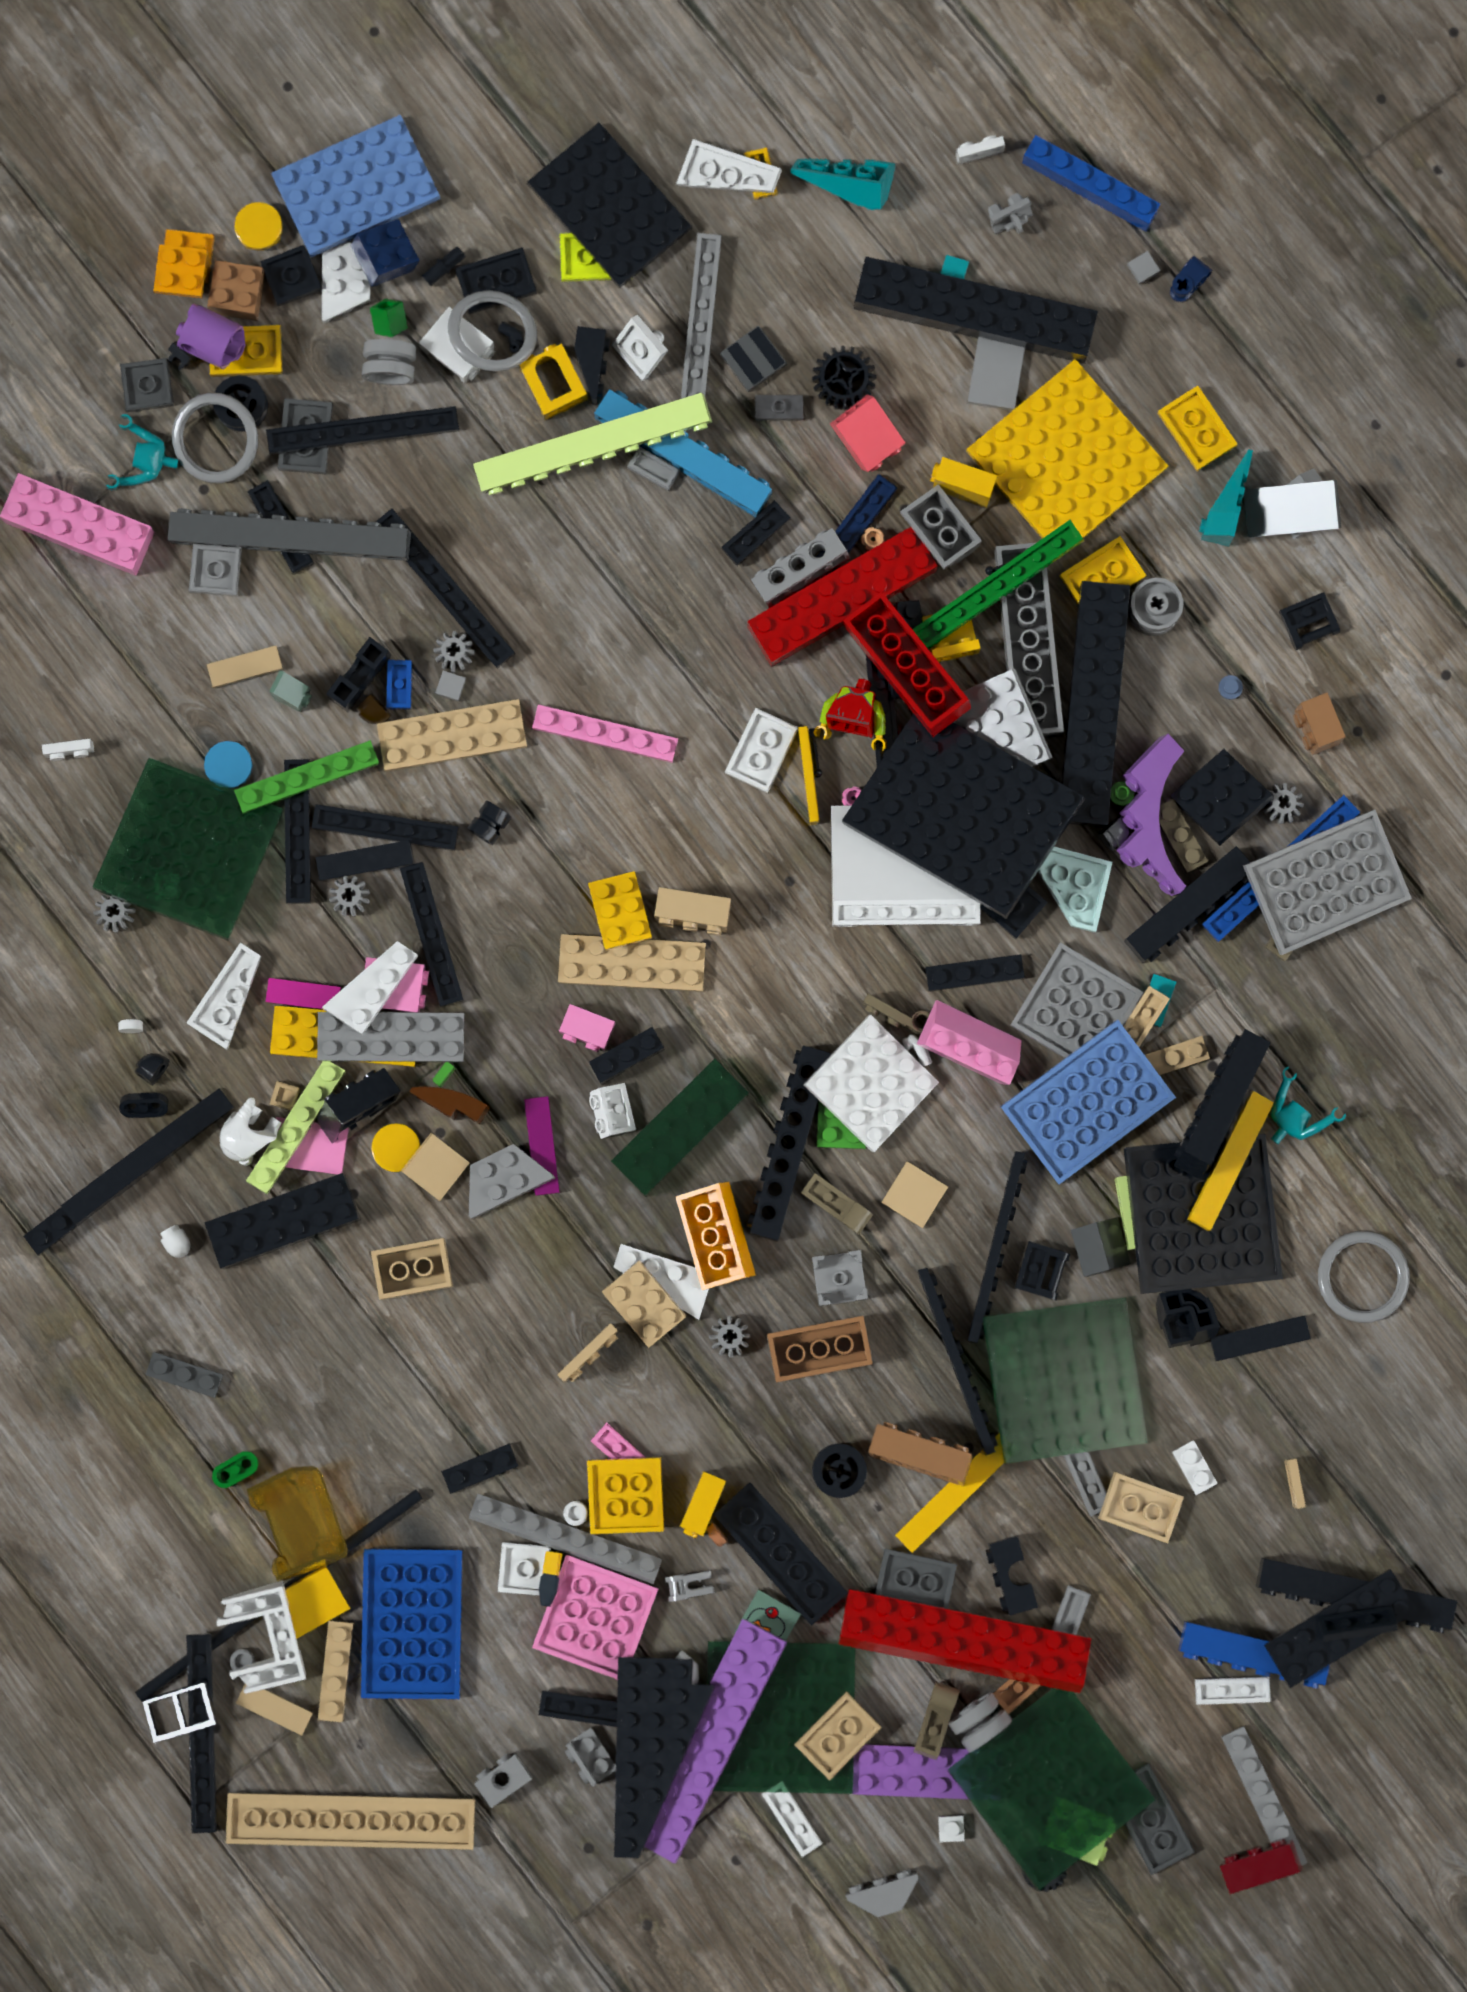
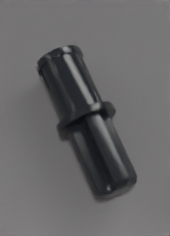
M457 246L441 260L437 259V263L421 276L432 287L446 273L449 275V271L466 256Z

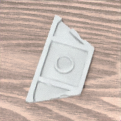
M344 242L322 252L323 323L329 322L330 319L342 313L344 315L352 311L356 306H362L370 302L371 285L351 248L352 243Z

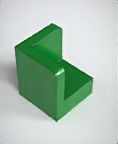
M384 299L370 307L375 334L394 337L408 328L403 302Z

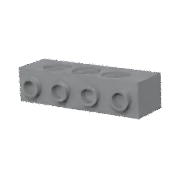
M831 528L830 530L821 531L808 544L803 543L799 545L795 552L789 556L780 557L770 568L758 571L751 580L768 608H771L851 558L833 528ZM818 551H825V554L822 557H815V554ZM800 563L805 564L802 570H794L796 565ZM777 577H785L783 582L778 584L774 583Z

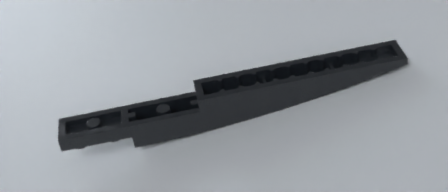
M217 1089L63 1203L57 1211L23 1237L35 1253L40 1256L117 1196L119 1197L222 1118L234 1106L221 1089Z

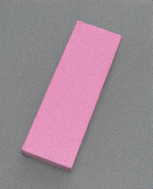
M608 1423L591 1440L610 1459L645 1457Z

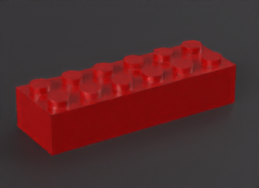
M882 591L843 620L849 634L932 737L971 709L967 696Z

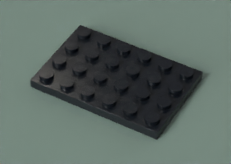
M600 122L527 181V185L564 227L573 234L580 245L593 257L595 262L608 274L619 289L692 229L691 224Z

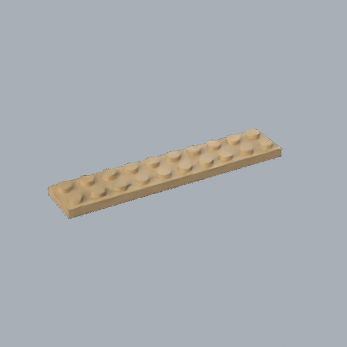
M228 1793L226 1844L473 1850L475 1799Z

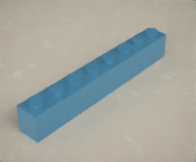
M609 389L596 409L594 416L599 422L605 423L647 410V408L640 403L634 405L628 401V397L618 390L613 392ZM685 431V435L678 438L663 437L661 438L662 442L648 446V443L638 445L679 468L682 473L754 517L761 512L772 494V489L767 481L760 477L756 480L749 475L750 472L740 465L735 467L730 464V460L725 455L719 452L714 454L708 450L709 446L702 441L697 440L695 442L688 438L689 434Z

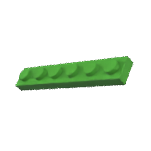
M370 740L234 791L242 813L245 814L378 765L379 761Z

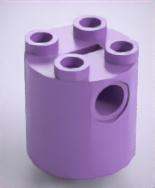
M195 303L189 308L186 322H181L176 330V335L179 336L177 346L180 349L220 369H225L230 362L238 360L245 348L244 328L242 325Z

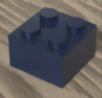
M399 219L358 233L351 244V248L371 287L413 272L420 261Z

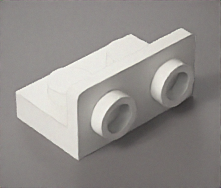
M625 1083L601 1087L590 1092L589 1103L594 1110L596 1118L595 1128L601 1139L636 1130Z

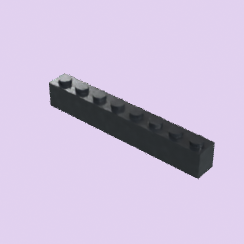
M1261 1558L1255 1587L1262 1588L1261 1593L1275 1596L1276 1592L1285 1593V1599L1300 1601V1597L1310 1599L1309 1604L1323 1607L1324 1602L1332 1604L1368 1581ZM1403 1589L1417 1611L1404 1619L1406 1620L1405 1625L1420 1628L1421 1623L1430 1625L1429 1630L1444 1633L1445 1629L1452 1630L1457 1606L1456 1600Z

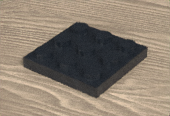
M1225 749L1221 750L1170 795L1171 799H1174L1176 804L1219 846L1274 799L1273 795Z

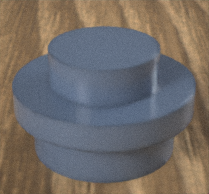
M1229 675L1220 681L1218 689L1222 697L1233 700L1240 696L1243 685L1238 677Z

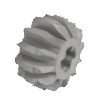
M453 631L452 638H449L448 634L444 633L445 641L437 639L436 643L440 647L433 649L435 654H440L435 658L436 662H443L441 667L444 670L451 665V672L456 671V665H459L462 671L465 670L463 662L471 664L472 660L467 656L475 654L474 650L468 649L473 645L472 641L465 642L467 636L464 633L459 638L457 631ZM453 647H457V650L460 651L456 652L455 656H451L450 652L448 653V651H452Z
M1283 783L1281 789L1275 784L1273 785V791L1268 790L1274 799L1267 804L1269 807L1263 810L1265 814L1273 813L1269 818L1271 821L1278 816L1279 824H1283L1285 818L1289 823L1293 822V816L1299 817L1301 815L1298 809L1304 807V803L1297 802V800L1303 797L1302 794H1293L1297 789L1295 786L1290 791L1287 790V783ZM1282 799L1287 800L1286 806H1284V808L1279 807L1280 801Z
M343 876L344 884L341 885L338 880L334 882L338 890L330 888V893L337 896L331 897L329 901L330 903H337L333 908L336 912L343 908L342 916H346L348 910H350L351 915L355 917L356 908L361 912L365 911L361 903H370L369 899L363 897L369 895L370 891L368 889L362 890L366 883L362 881L357 884L358 878L356 876H353L351 883H349L347 876ZM348 891H351L353 894L356 893V896L352 897L351 902L346 898L344 900Z
M111 891L110 899L103 894L101 897L104 903H95L98 908H101V910L93 912L95 916H101L96 923L98 925L104 924L103 929L105 931H109L112 926L113 932L118 933L119 925L126 930L128 927L124 922L126 920L129 922L134 921L132 917L128 916V914L135 913L134 908H128L133 903L132 900L127 899L124 901V893H120L117 897L116 893ZM118 907L119 914L112 916L109 913L110 909Z
M727 1316V1325L720 1318L718 1323L722 1328L711 1327L713 1331L718 1332V1335H710L709 1339H718L719 1342L713 1344L712 1348L716 1349L721 1345L722 1348L719 1355L722 1356L725 1349H729L728 1356L732 1358V1349L735 1348L737 1353L741 1355L742 1350L738 1346L741 1344L743 1347L748 1348L749 1344L743 1342L742 1338H751V1334H742V1331L746 1330L748 1325H743L739 1329L740 1318H737L733 1325L731 1324L732 1317ZM727 1330H733V1334H737V1339H733L732 1344L726 1343L727 1339L723 1340V1335L727 1334Z

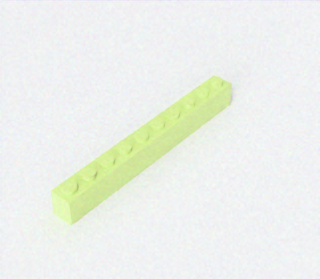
M698 393L480 461L473 465L481 492H488L489 495L503 492L502 487L511 485L512 488H517L525 485V480L534 478V481L548 478L547 473L556 471L557 474H562L570 471V466L579 464L580 467L588 466L594 463L593 459L602 457V460L616 457L615 452L621 450L629 453L638 450V445L648 443V446L661 443V438L666 436L674 439L685 435L684 431L692 428L694 432L708 428L707 424L711 423L712 419L704 394Z

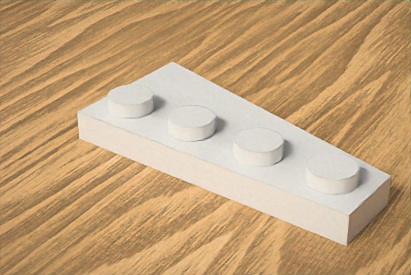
M693 139L676 184L683 187L774 193L782 170L778 167Z
M397 941L322 1008L361 1035H364L418 955Z
M240 943L187 1021V1024L228 1050L261 956Z
M623 1244L620 1245L614 1264L615 1269L624 1273L640 1260L682 1310L696 1319H700L709 1289H701L695 1267Z

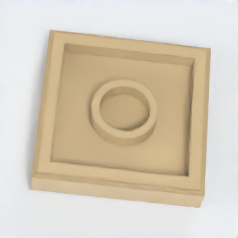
M430 1133L401 1172L440 1201L468 1166L469 1162L434 1134Z
M906 1162L881 1203L923 1228L948 1186L911 1163Z

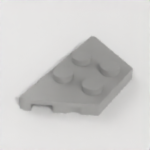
M512 1144L470 1165L469 1217L474 1219L555 1179V1177L517 1145Z

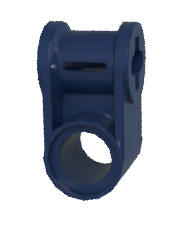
M1195 255L1192 256L1174 278L1170 288L1171 298L1176 302H1185L1208 279L1213 270ZM1182 286H1184V287L1186 288V289H1182L1181 291L1177 289V288H1181Z

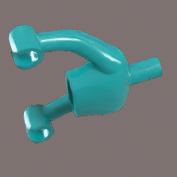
M121 415V418L129 420V424L126 426L120 424V429L130 430L148 443L137 442L132 467L138 468L143 473L119 478L114 474H110L108 478L115 479L117 483L114 486L106 485L109 490H116L119 486L139 485L154 480L158 477L162 466L177 469L179 459L165 457L163 440L132 423L129 415Z
M1286 1067L1281 1073L1283 1080L1271 1110L1272 1119L1280 1127L1271 1137V1140L1277 1145L1287 1134L1298 1140H1303L1320 1132L1333 1122L1339 1123L1343 1121L1346 1117L1345 1113L1341 1119H1337L1334 1116V1112L1338 1109L1336 1107L1331 1111L1330 1115L1307 1127L1312 1115L1297 1102L1292 1100L1282 1108L1290 1083L1297 1076V1073L1292 1078L1285 1076V1071L1289 1067Z

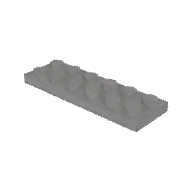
M318 1012L317 1061L464 1062V1013L379 1012L364 1035H361L330 1013Z

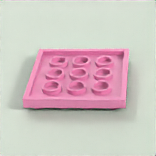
M566 1554L558 1576L557 1593L551 1606L546 1608L532 1648L618 1680V1657H634L658 1588Z

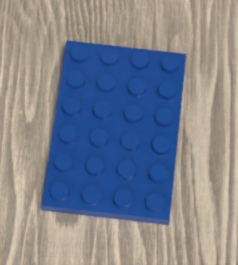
M364 1549L361 1698L460 1699L463 1550Z

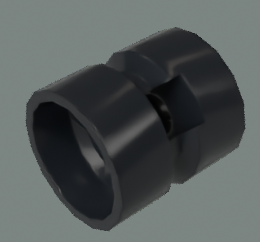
M486 800L479 810L480 816L474 817L467 829L493 846L501 835L499 830L505 829L512 817L495 804Z

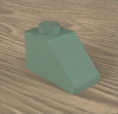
M281 670L269 691L274 700L301 712L303 707L306 708L312 695L309 694L311 691L309 686Z

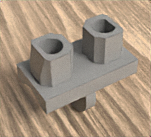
M1015 193L1007 199L1009 207L1002 209L1000 204H994L988 208L991 227L995 235L1005 229L1007 232L1015 229L1018 234L1023 232L1022 224L1028 222V218L1033 216L1030 207L1031 202L1028 197L1023 199L1019 193Z

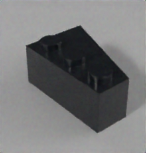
M385 1068L377 1072L372 1070L358 1083L356 1081L349 1083L345 1086L344 1091L338 1094L333 1092L324 1099L325 1102L316 1122L333 1144L339 1140L338 1135L343 1130L349 1127L352 1131L358 1127L356 1124L358 1121L367 1116L371 1118L396 1101L401 1090Z

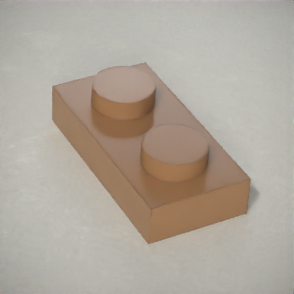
M1009 1679L993 1694L999 1701L998 1705L1001 1709L1005 1710L1009 1715L1039 1689L1041 1685Z

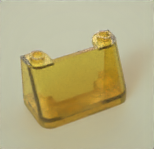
M291 1467L246 1489L251 1507L257 1511L266 1512L280 1554L279 1557L273 1560L272 1572L277 1582L286 1581L339 1561L347 1556V1546L324 1478L316 1467Z

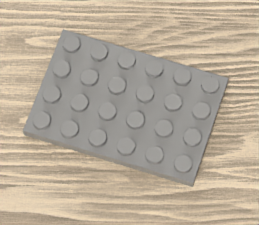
M1376 810L1366 812L1243 865L1280 955H1284L1412 899Z

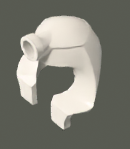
M248 1098L241 1109H239V1112H233L224 1123L220 1132L219 1145L223 1153L228 1158L239 1161L244 1166L252 1163L253 1155L258 1150L276 1140L278 1129L282 1123L276 1118L271 1117L263 1131L250 1129L248 1124L253 1125L263 1111L255 1106L254 1098Z

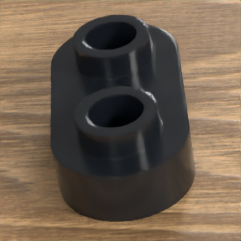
M130 1093L120 1099L119 1111L127 1118L161 1117L167 1113L169 1102L167 1097L161 1093Z

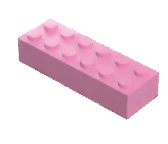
M20 473L16 477L0 514V518L6 524L135 576L139 571L155 533L149 525Z

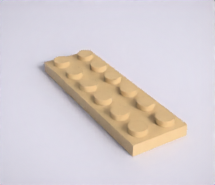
M519 699L377 724L385 772L527 748Z
M561 934L558 983L703 992L706 943L648 939L605 950L602 937Z

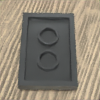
M285 398L282 427L330 422L332 420L333 403ZM329 447L279 453L278 470L326 474Z
M884 1549L875 1595L948 1609L957 1564Z

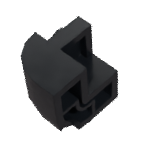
M1192 1289L1159 1293L1156 1301L1157 1318L1160 1330L1163 1329L1169 1348L1190 1344V1347L1210 1340L1218 1333L1220 1325L1209 1297L1206 1298L1200 1292Z

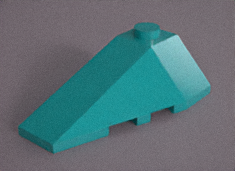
M798 159L791 168V174L857 206L866 207L869 210H881L888 200L896 163L865 159V164H851V159H843V162L830 163L827 159Z

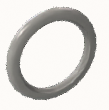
M480 291L466 296L456 304L448 319V335L455 351L464 361L482 370L497 372L519 366L529 358L537 342V328L529 310L516 298L499 291ZM482 302H496L514 310L520 316L525 327V340L521 349L512 357L503 360H489L471 352L462 341L459 331L461 318L470 307Z
M205 393L192 398L179 410L172 428V444L176 457L189 474L208 483H225L240 477L251 466L258 448V431L253 417L241 402L222 393ZM221 405L227 407L237 414L245 426L247 434L245 452L241 460L228 470L217 472L203 469L196 465L186 452L183 442L185 424L193 412L203 406Z
M1355 1231L1336 1239L1324 1252L1318 1268V1285L1327 1305L1339 1316L1357 1323H1372L1393 1314L1405 1299L1410 1284L1409 1267L1401 1249L1389 1238L1371 1231ZM1357 1243H1370L1384 1249L1391 1256L1397 1269L1398 1282L1392 1297L1384 1305L1369 1311H1359L1344 1305L1336 1297L1330 1283V1270L1336 1256L1346 1247Z

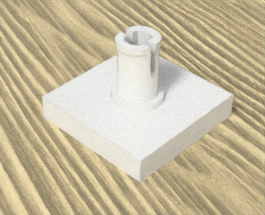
M638 315L630 319L612 344L642 381L650 376L668 351L662 344L664 341L663 334L659 330L652 332Z

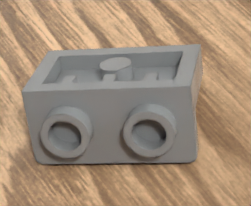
M592 1727L566 1743L568 1749L565 1753L572 1764L577 1762L581 1768L578 1773L585 1784L590 1782L593 1787L616 1771L614 1761Z

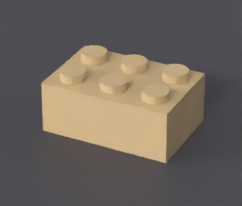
M659 887L654 914L655 922H659V926L664 928H673L674 925L683 926L685 931L697 932L699 928L707 930V934L721 936L722 932L727 933L731 898Z
M444 1238L371 1251L379 1300L454 1287Z

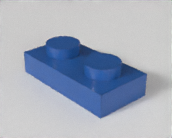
M388 660L386 708L411 709L412 660Z

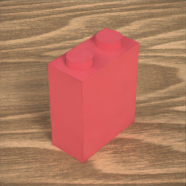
M866 395L830 423L861 470L867 472L877 470L882 466V461L885 458L898 454L901 451V446L905 444V441L881 406L870 395Z

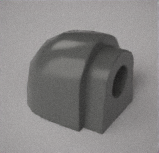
M1119 816L1107 825L1097 837L1107 848L1113 851L1116 848L1118 849L1127 840L1130 833L1129 827L1123 822V817Z

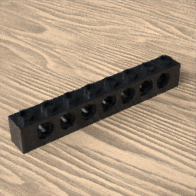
M804 1045L801 1051L796 1050L793 1064H796L797 1068L795 1074L790 1073L786 1087L791 1089L789 1096H783L780 1110L784 1111L782 1121L777 1120L773 1134L777 1135L775 1144L770 1143L767 1157L771 1158L769 1167H763L760 1178L761 1181H764L762 1191L757 1190L753 1204L758 1206L755 1214L750 1213L747 1227L751 1228L750 1234L774 1241L779 1240L818 1101L804 1086L808 1079L802 1077L801 1070L808 1066L816 1072L830 1057L831 1053ZM798 1090L806 1091L808 1094L807 1101L803 1103L797 1102L794 1098L795 1092ZM790 1114H799L802 1122L798 1126L790 1125L787 1119ZM790 1136L795 1140V1146L792 1149L782 1147L781 1140L784 1137ZM785 1160L789 1165L788 1170L784 1173L777 1172L774 1167L776 1161ZM778 1183L782 1187L781 1194L778 1196L770 1195L768 1192L769 1185ZM766 1206L774 1208L776 1212L775 1217L771 1220H766L761 1215L762 1209Z

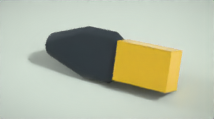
M549 1551L545 1553L543 1575L540 1578L539 1584L541 1606L550 1607L557 1593L562 1553Z

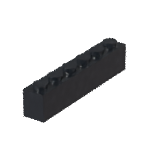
M1237 846L1234 847L1128 936L1124 942L1142 963L1147 959L1151 963L1162 954L1159 951L1160 948L1165 944L1170 947L1180 938L1177 935L1183 929L1188 932L1198 923L1196 920L1198 916L1202 913L1207 916L1216 908L1214 903L1222 898L1225 901L1235 892L1232 888L1240 882L1241 885H1244L1249 881L1243 865L1250 863V861Z

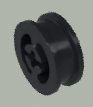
M243 375L232 376L221 382L216 388L215 393H222L228 396L230 394L236 400L237 398L232 393L237 389H248L251 391V393L247 394L244 391L238 390V394L243 401V405L250 413L253 410V405L256 404V408L251 416L255 421L256 427H258L264 421L268 412V399L258 382ZM213 405L216 415L227 428L237 432H246L241 419L230 417L231 414L237 415L235 412L221 405Z
M832 1444L823 1448L815 1457L812 1475L815 1484L823 1493L834 1498H846L854 1495L862 1488L867 1476V1466L863 1456L855 1448L846 1444ZM838 1453L840 1456L839 1459L832 1461L830 1466L839 1467V1464H843V1469L850 1472L851 1467L846 1460L848 1457H852L855 1461L857 1476L850 1486L840 1488L839 1484L846 1481L850 1476L841 1474L837 1478L836 1473L828 1470V1474L833 1480L832 1484L828 1485L824 1481L822 1466L830 1455Z

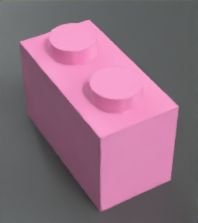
M569 1004L559 1032L563 1034L562 1039L575 1044L579 1040L586 1043L585 1048L599 1052V1049L605 1051L616 1023Z

